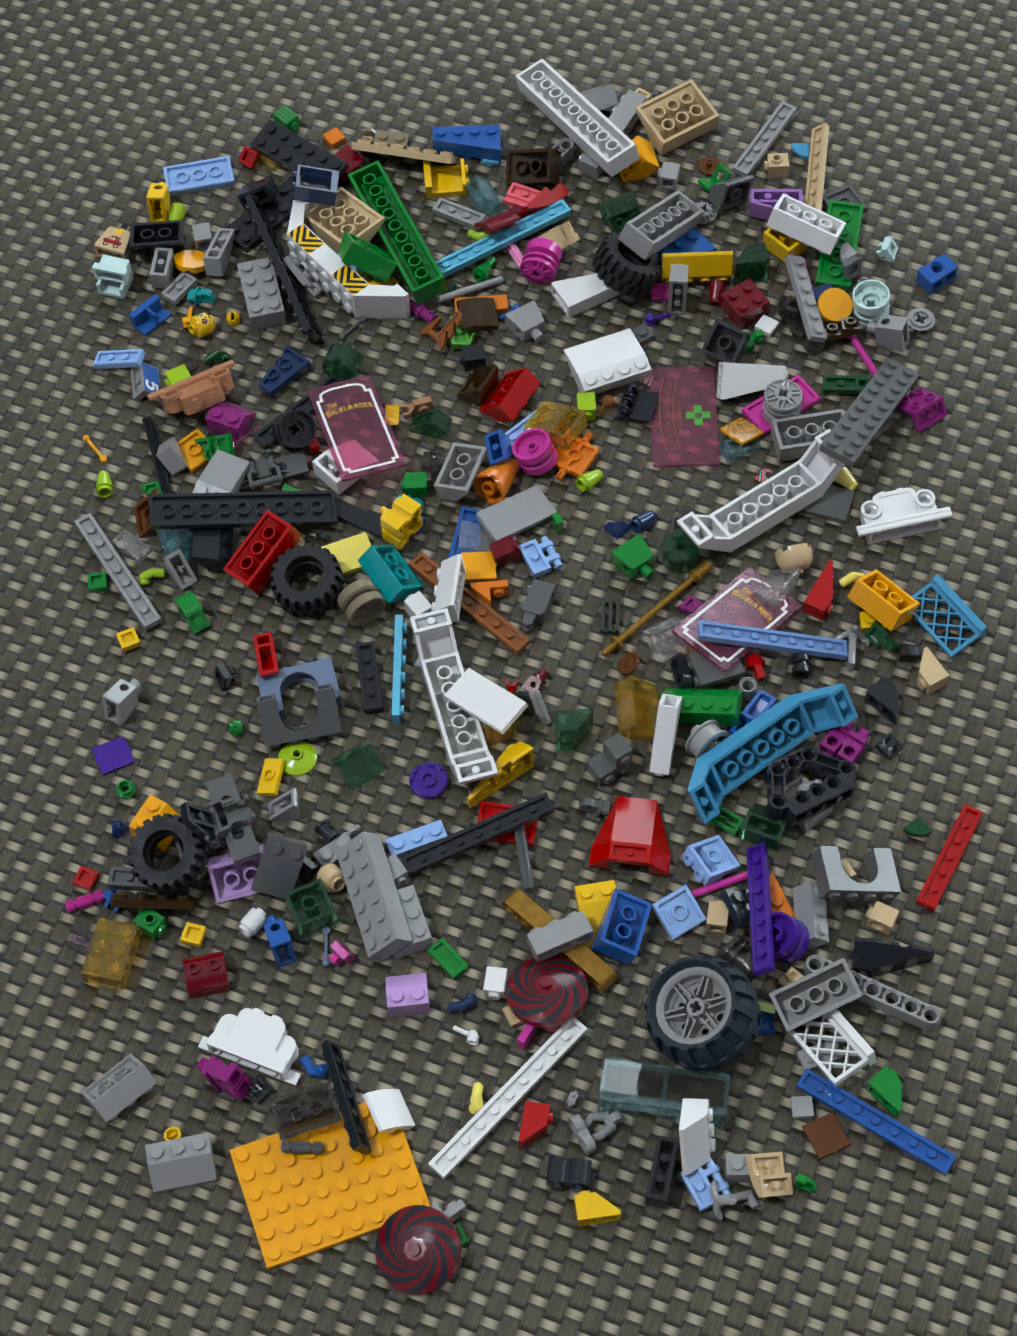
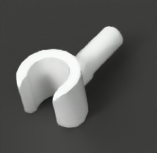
M453 1026L454 1031L467 1036L466 1042L468 1044L478 1045L479 1036L475 1030L467 1031L458 1026Z

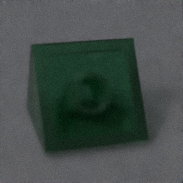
M366 741L359 743L332 759V763L351 790L385 771L374 746Z

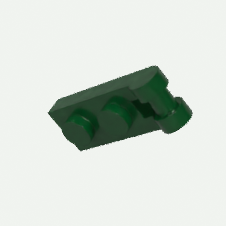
M823 375L822 391L823 394H860L872 377L860 375Z

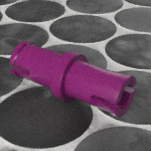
M409 299L410 311L417 318L424 319L428 323L438 318V315L429 311L425 305H417L415 301Z

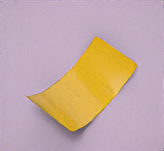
M385 405L384 422L386 425L398 426L400 405Z

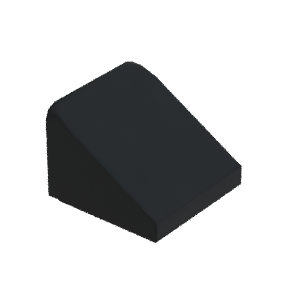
M899 643V661L918 663L919 645Z

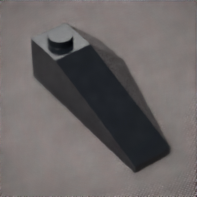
M854 937L850 953L851 970L866 977H874L932 961L935 955V948L918 945L902 947L899 942L895 941L891 944H884L882 939Z

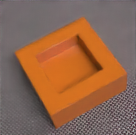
M337 127L322 134L323 140L331 149L346 142V137Z

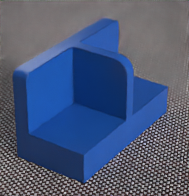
M154 294L132 311L129 317L131 325L144 336H147L170 318L171 315L161 306L160 297Z

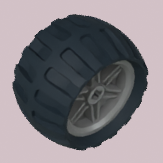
M695 955L694 958L684 957L676 960L677 962L671 966L667 965L661 970L662 973L657 979L652 981L650 985L651 990L645 1000V1010L647 1012L645 1014L646 1026L656 1047L673 1063L693 1071H717L723 1066L729 1067L735 1064L737 1059L743 1054L746 1055L751 1049L750 1046L759 1033L758 1021H761V1007L758 1003V996L749 979L731 963L708 955ZM707 1031H709L708 1034H706V1035H704V1036L702 1035V1032H707Z

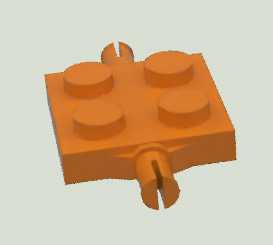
M587 431L583 438H575L569 434L566 435L557 448L558 460L554 467L560 469L557 475H555L557 480L562 481L566 474H571L578 478L579 475L585 474L599 454V449L589 443L593 437L591 432Z

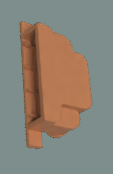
M229 360L148 394L147 398L150 401L159 398L163 410L169 414L183 411L186 415H192L223 402L226 399L224 392L234 388L229 368L235 366V362Z

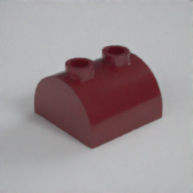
M224 951L183 959L185 981L190 999L230 991Z

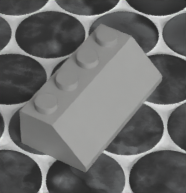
M845 958L769 993L787 1032L863 996Z

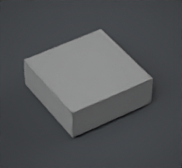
M812 1096L790 1097L792 1119L814 1118Z

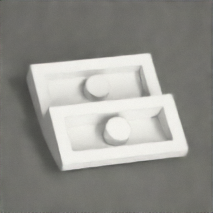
M382 1089L363 1095L379 1132L393 1133L397 1129L410 1130L415 1126L399 1089Z

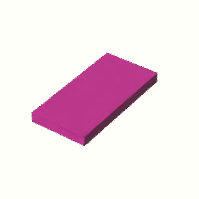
M799 375L790 379L802 391L800 414L821 401L819 395ZM764 396L742 408L741 413L751 424H754V426L764 432L762 435L764 437L771 432V425L764 420L762 415Z

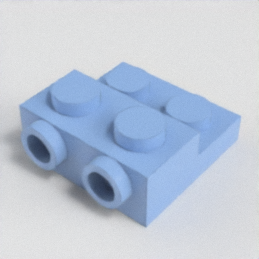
M719 835L689 845L683 853L685 865L691 866L694 870L695 879L698 882H702L704 886L720 881L722 876L737 871L741 866Z

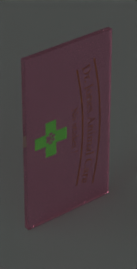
M714 366L651 368L652 370L649 375L650 391L660 393L651 419L653 467L720 466Z

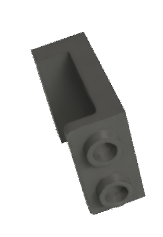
M720 643L707 647L720 658L724 656L728 659L736 653L734 645ZM705 649L688 653L687 662L693 675L692 681L695 688L705 689L706 687L732 679L740 683V680L745 677V670L738 654L729 662L725 660L721 662Z

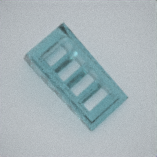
M728 439L722 441L719 451L725 461L730 462L759 450L761 446L756 439L749 442L751 446L747 443L743 447L735 440Z

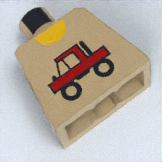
M123 223L120 228L108 227L94 244L96 255L101 258L103 255L129 260L132 251L129 246L130 226Z

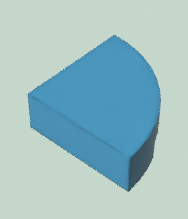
M791 143L792 152L798 155L800 159L808 160V143Z

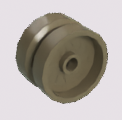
M360 579L349 584L342 590L337 599L338 606L346 614L347 619L353 626H362L372 622L380 616L386 607L385 599L377 591V587L370 579Z

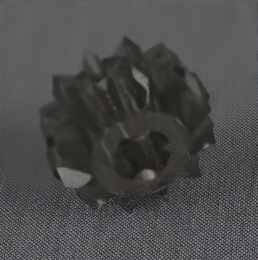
M791 294L789 298L784 297L778 305V316L781 317L782 321L787 320V324L793 322L796 325L797 321L802 323L796 297H792Z

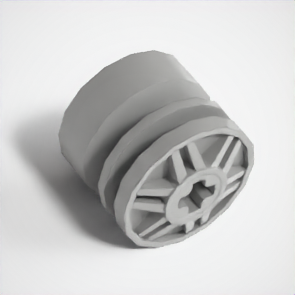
M778 379L767 385L764 391L762 415L769 425L772 424L774 419L800 416L802 402L800 387L788 379Z

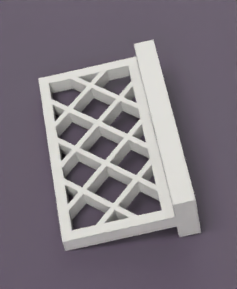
M837 1009L822 1015V1022L809 1021L802 1026H806L805 1034L796 1033L793 1029L788 1031L834 1086H837L867 1064L872 1066L877 1062L874 1050ZM810 1026L821 1027L820 1034H809ZM824 1027L834 1028V1036L823 1035ZM807 1039L818 1040L817 1048L808 1047ZM822 1040L833 1041L832 1049L821 1048ZM836 1042H846L847 1050L835 1049ZM820 1053L831 1054L830 1062L820 1061ZM834 1054L846 1055L845 1062H833ZM849 1056H858L861 1059L856 1064H848ZM832 1067L843 1068V1073L835 1078L831 1074Z

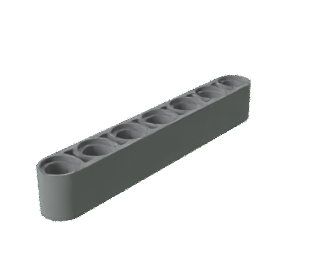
M811 955L806 960L804 973L809 975L817 971L811 969L810 965H816L821 969L834 962L818 955ZM851 970L863 995L856 1000L923 1030L932 1031L937 1027L940 1012L936 1007ZM873 990L876 995H870L867 991ZM886 999H893L896 1003L890 1004ZM911 1007L915 1012H908L905 1008ZM925 1016L933 1017L934 1021H928Z

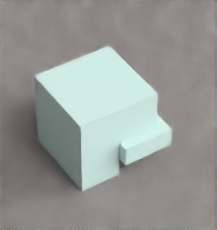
M103 255L100 263L94 262L92 267L94 277L98 279L96 283L97 291L99 294L125 299L134 278L130 260Z

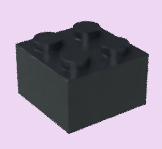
M716 319L701 352L721 362L739 363L751 335Z

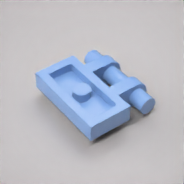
M547 536L541 538V544H538L536 539L520 545L521 550L519 551L534 578L551 572L550 564L555 565L556 569L563 567L560 555L555 552L554 544ZM543 552H548L549 556L545 557Z
M712 1158L706 1163L707 1169L705 1170L699 1167L687 1176L680 1172V1176L700 1213L713 1206V1200L710 1195L711 1184L708 1177H713L714 1180H717L718 1194H731L728 1182L724 1181L718 1164L715 1165Z

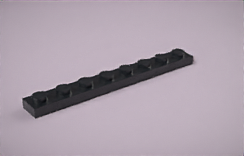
M547 792L402 856L401 860L410 877L555 812V809Z

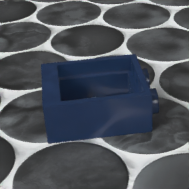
M298 164L297 171H293L292 181H294L291 187V192L294 193L293 200L335 206L339 171ZM300 181L330 187L329 190L302 186Z

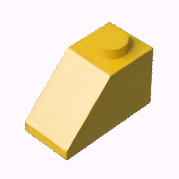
M581 1191L578 1195H574L578 1227L621 1221L620 1209L596 1192Z

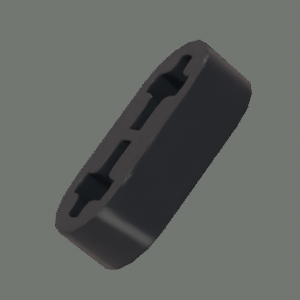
M674 655L671 658L670 667L675 684L678 688H689L692 683V675L687 659L683 655Z

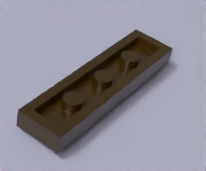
M117 891L116 894L110 893L111 907L193 910V899L185 893H178L177 896L159 892L156 895H148L146 892L128 894L125 891Z

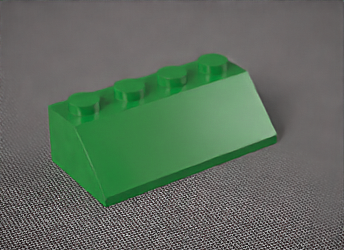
M666 688L662 693L682 697L678 724L701 725L706 721L716 720L719 725H739L743 690Z

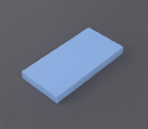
M230 156L163 167L165 183L168 184L170 196L235 185Z

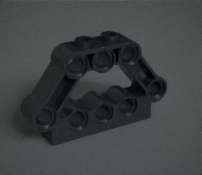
M808 746L792 750L784 757H777L769 764L764 778L767 785L766 816L775 821L784 818L792 827L851 798L857 786L853 781L856 772L855 764L848 760H839L817 752L816 749ZM799 773H810L825 779L821 784L812 783L808 790L796 791L792 798H786L785 780H795Z

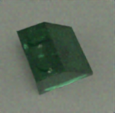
M765 242L747 245L736 259L733 286L749 278L753 283L768 281L770 257Z
M593 708L554 711L556 749L562 751L576 749L593 731Z

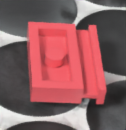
M513 182L506 193V197L503 199V204L507 206L517 205L524 208L541 191Z

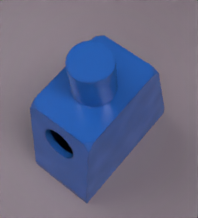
M275 915L266 918V924L263 926L277 968L296 962L292 942L283 919H278Z

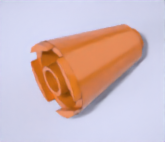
M510 457L508 460L490 466L478 473L472 484L476 494L481 499L483 497L487 499L489 504L494 505L503 501L519 471L518 462Z

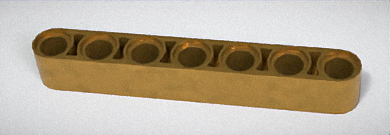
M515 888L501 902L505 910L530 931L537 927H545L549 922L555 920L518 888ZM583 943L557 954L579 966L587 980L601 992H605L618 979L617 973Z

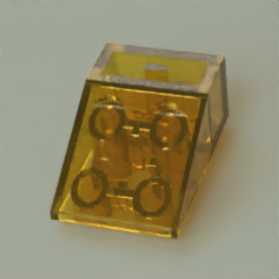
M543 401L523 426V429L541 428L548 433L554 445L568 451L587 427L588 423L585 412L572 405Z

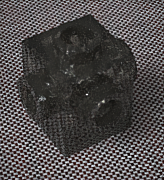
M441 449L423 452L424 460H421L422 471H426L428 480L437 479L446 456L442 455Z

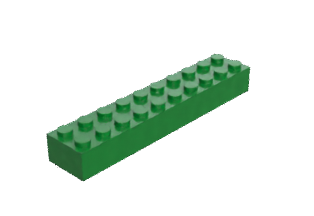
M379 160L348 174L358 199L385 218L377 233L387 252L396 262V268L416 304L418 305L447 291L448 287L441 270Z

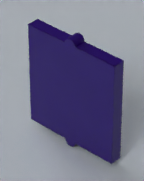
M124 736L92 748L96 758L95 763L99 765L103 776L135 763L131 754V747H128Z

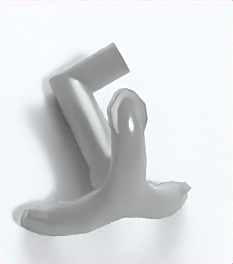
M857 625L851 626L850 630L844 631L835 637V639L843 640L847 637L849 639L848 663L846 667L848 672L854 671L857 639L865 646H870V641L857 631L859 629Z
M713 1179L711 1182L710 1195L713 1200V1212L720 1221L723 1220L720 1210L721 1206L734 1205L737 1201L746 1199L753 1210L760 1206L752 1189L728 1195H718L717 1180Z

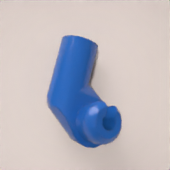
M309 1055L300 1059L309 1076L317 1078L327 1076L328 1066L326 1064L314 1065Z

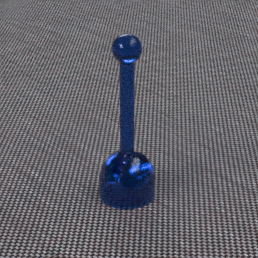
M111 821L113 837L121 836L129 829V825L126 826L121 821Z

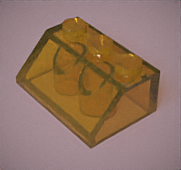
M630 674L614 683L618 731L622 736L631 740L654 739L659 705L657 686Z

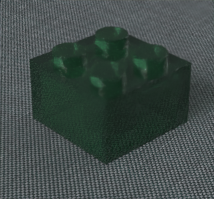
M321 878L283 893L286 905L300 937L338 922L336 911Z

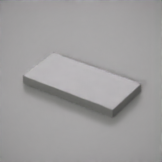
M535 485L477 512L476 517L495 542L508 535L510 537L549 520L551 519L550 515L557 511L538 485Z

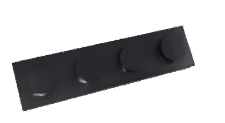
M374 641L355 643L364 713L383 711Z

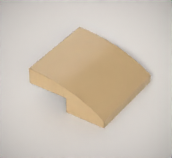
M782 1152L745 1155L750 1179L759 1198L793 1195L791 1173H785Z

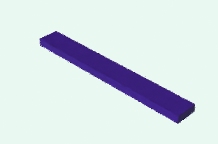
M765 842L746 848L753 973L756 977L775 971L768 848Z

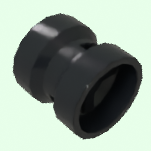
M806 653L794 654L791 657L793 665L791 669L792 677L797 679L808 678L811 675V668L809 667L811 663L810 655Z

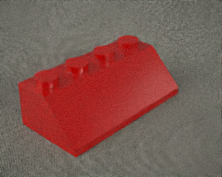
M266 510L223 570L258 595L270 580V573L273 572L271 568L273 563H277V557L279 555L283 556L285 554L284 551L288 548L291 550L302 534L292 525Z

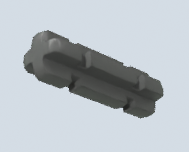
M283 1140L281 1151L282 1153L293 1151V1153L310 1154L311 1152L313 1154H322L323 1143L321 1141L311 1143V1141L291 1142V1140Z

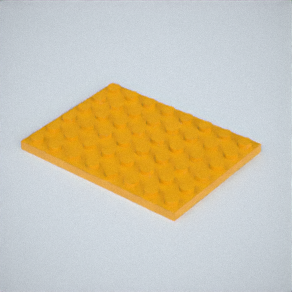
M363 1102L358 1104L372 1149L367 1155L354 1151L350 1147L348 1132L344 1128V1119L340 1111L229 1150L267 1270L376 1232L381 1229L384 1222L393 1213L404 1207L412 1205L430 1207L403 1129H397L393 1133L379 1132L367 1103ZM283 1140H291V1142L311 1141V1143L321 1141L323 1143L322 1154H313V1152L310 1154L293 1153V1151L282 1153L281 1143Z

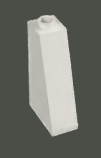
M597 273L551 283V294L568 318L620 295V292H615L610 286H606L604 281L597 277Z
M719 362L716 398L728 399L764 390L772 381L788 379V370H786V366Z
M662 694L658 705L649 771L657 776L669 775L671 770L682 701L681 696Z

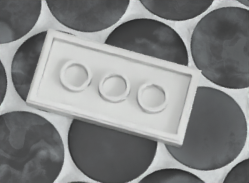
M470 668L464 672L444 695L446 700L501 734H504L528 707L525 701Z

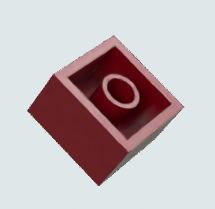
M750 278L724 291L720 295V308L740 330L760 320L763 314L769 315L770 301Z

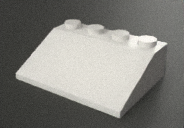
M630 328L563 350L579 392L602 393L647 378L652 370L645 352Z

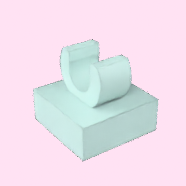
M888 236L884 238L883 243L878 244L881 250H877L876 253L878 257L885 256L889 262L894 261L898 246L893 238Z

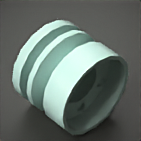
M871 279L859 283L854 288L852 294L853 318H859L860 325L867 327L869 321L877 323L881 315H889V288L878 280Z

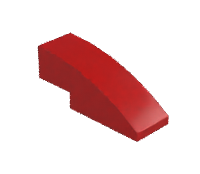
M561 182L552 191L545 187L519 214L521 216L531 215L563 199L570 191Z
M272 632L253 635L260 678L279 674Z

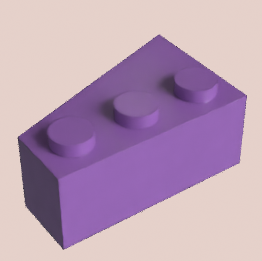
M750 189L749 216L768 221L773 208L782 194L803 202L802 189Z

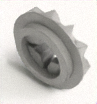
M702 200L700 203L695 202L700 208L706 209V212L703 213L698 222L699 224L710 223L716 218L717 209H715L713 204H710L709 201L705 203Z
M924 308L913 309L907 315L908 325L912 328V331L918 330L919 333L921 331L927 332L933 328L935 323L933 313ZM918 319H920L921 321L924 320V322H923V324H922L921 322H917V320H918Z

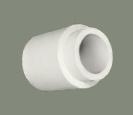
M259 907L257 909L251 908L239 922L238 929L246 937L250 938L266 923L267 914Z

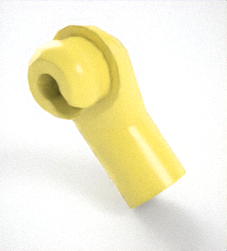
M850 572L838 581L845 588L852 582L855 583L864 574Z
M479 1082L473 1084L469 1111L473 1115L484 1106L482 1097L483 1084Z

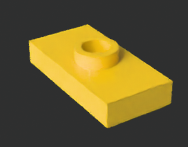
M265 758L257 789L259 796H277L285 765L283 759Z

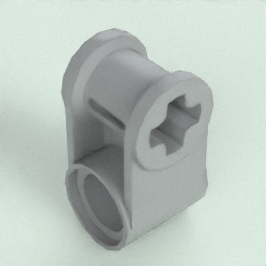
M563 138L552 147L561 152L560 168L573 159L575 155L574 142L570 138Z

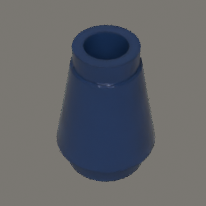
M650 510L634 516L630 521L631 529L637 534L643 533L657 520V514Z

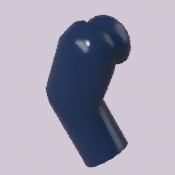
M468 993L465 996V1000L448 1003L449 1012L455 1013L475 1007L478 1003L476 994Z

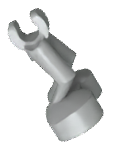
M607 1111L589 1113L584 1122L583 1118L577 1114L570 1117L568 1123L575 1137L578 1138V1142L585 1155L588 1156L596 1151L595 1141L605 1138L616 1130V1125L620 1124L622 1116L619 1111H615L610 1115ZM593 1121H603L605 1126L599 1132L591 1135L588 1131Z

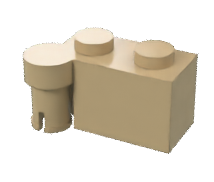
M570 221L563 223V225H558L537 237L554 241L561 247L562 252L569 249L568 245L580 240Z

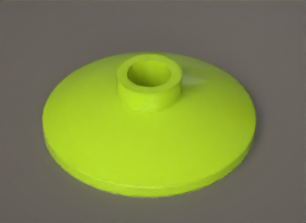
M300 741L296 744L287 743L279 752L278 759L285 761L283 769L285 773L292 776H302L309 773L315 767L317 754L311 744Z

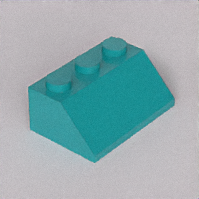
M393 544L370 546L358 559L362 570L368 574L388 603L401 602L424 587Z

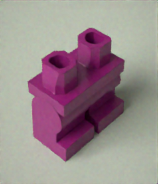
M853 722L844 727L832 728L820 742L818 752L836 757L839 760H848L855 763L865 750L869 731L860 728L856 733L851 730L854 726Z
M213 1055L209 1060L204 1057L201 1058L196 1066L215 1091H223L225 1094L240 1101L248 1093L249 1086L253 1085L238 1064L231 1062L229 1066H226L223 1061Z

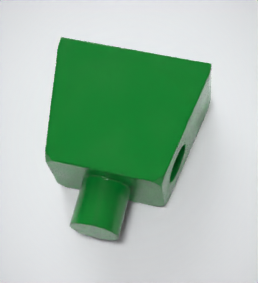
M640 534L611 551V562L630 578L634 579L642 574L648 580L655 574L651 568L654 565V556Z

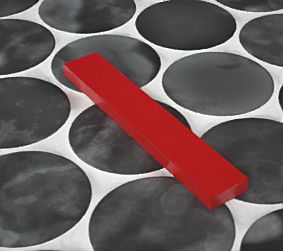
M964 804L916 900V904L933 912L935 911L982 817V811Z

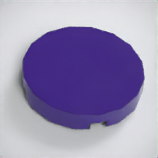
M425 762L420 766L417 765L410 773V788L421 799L430 800L438 798L447 789V773L441 765L434 762Z

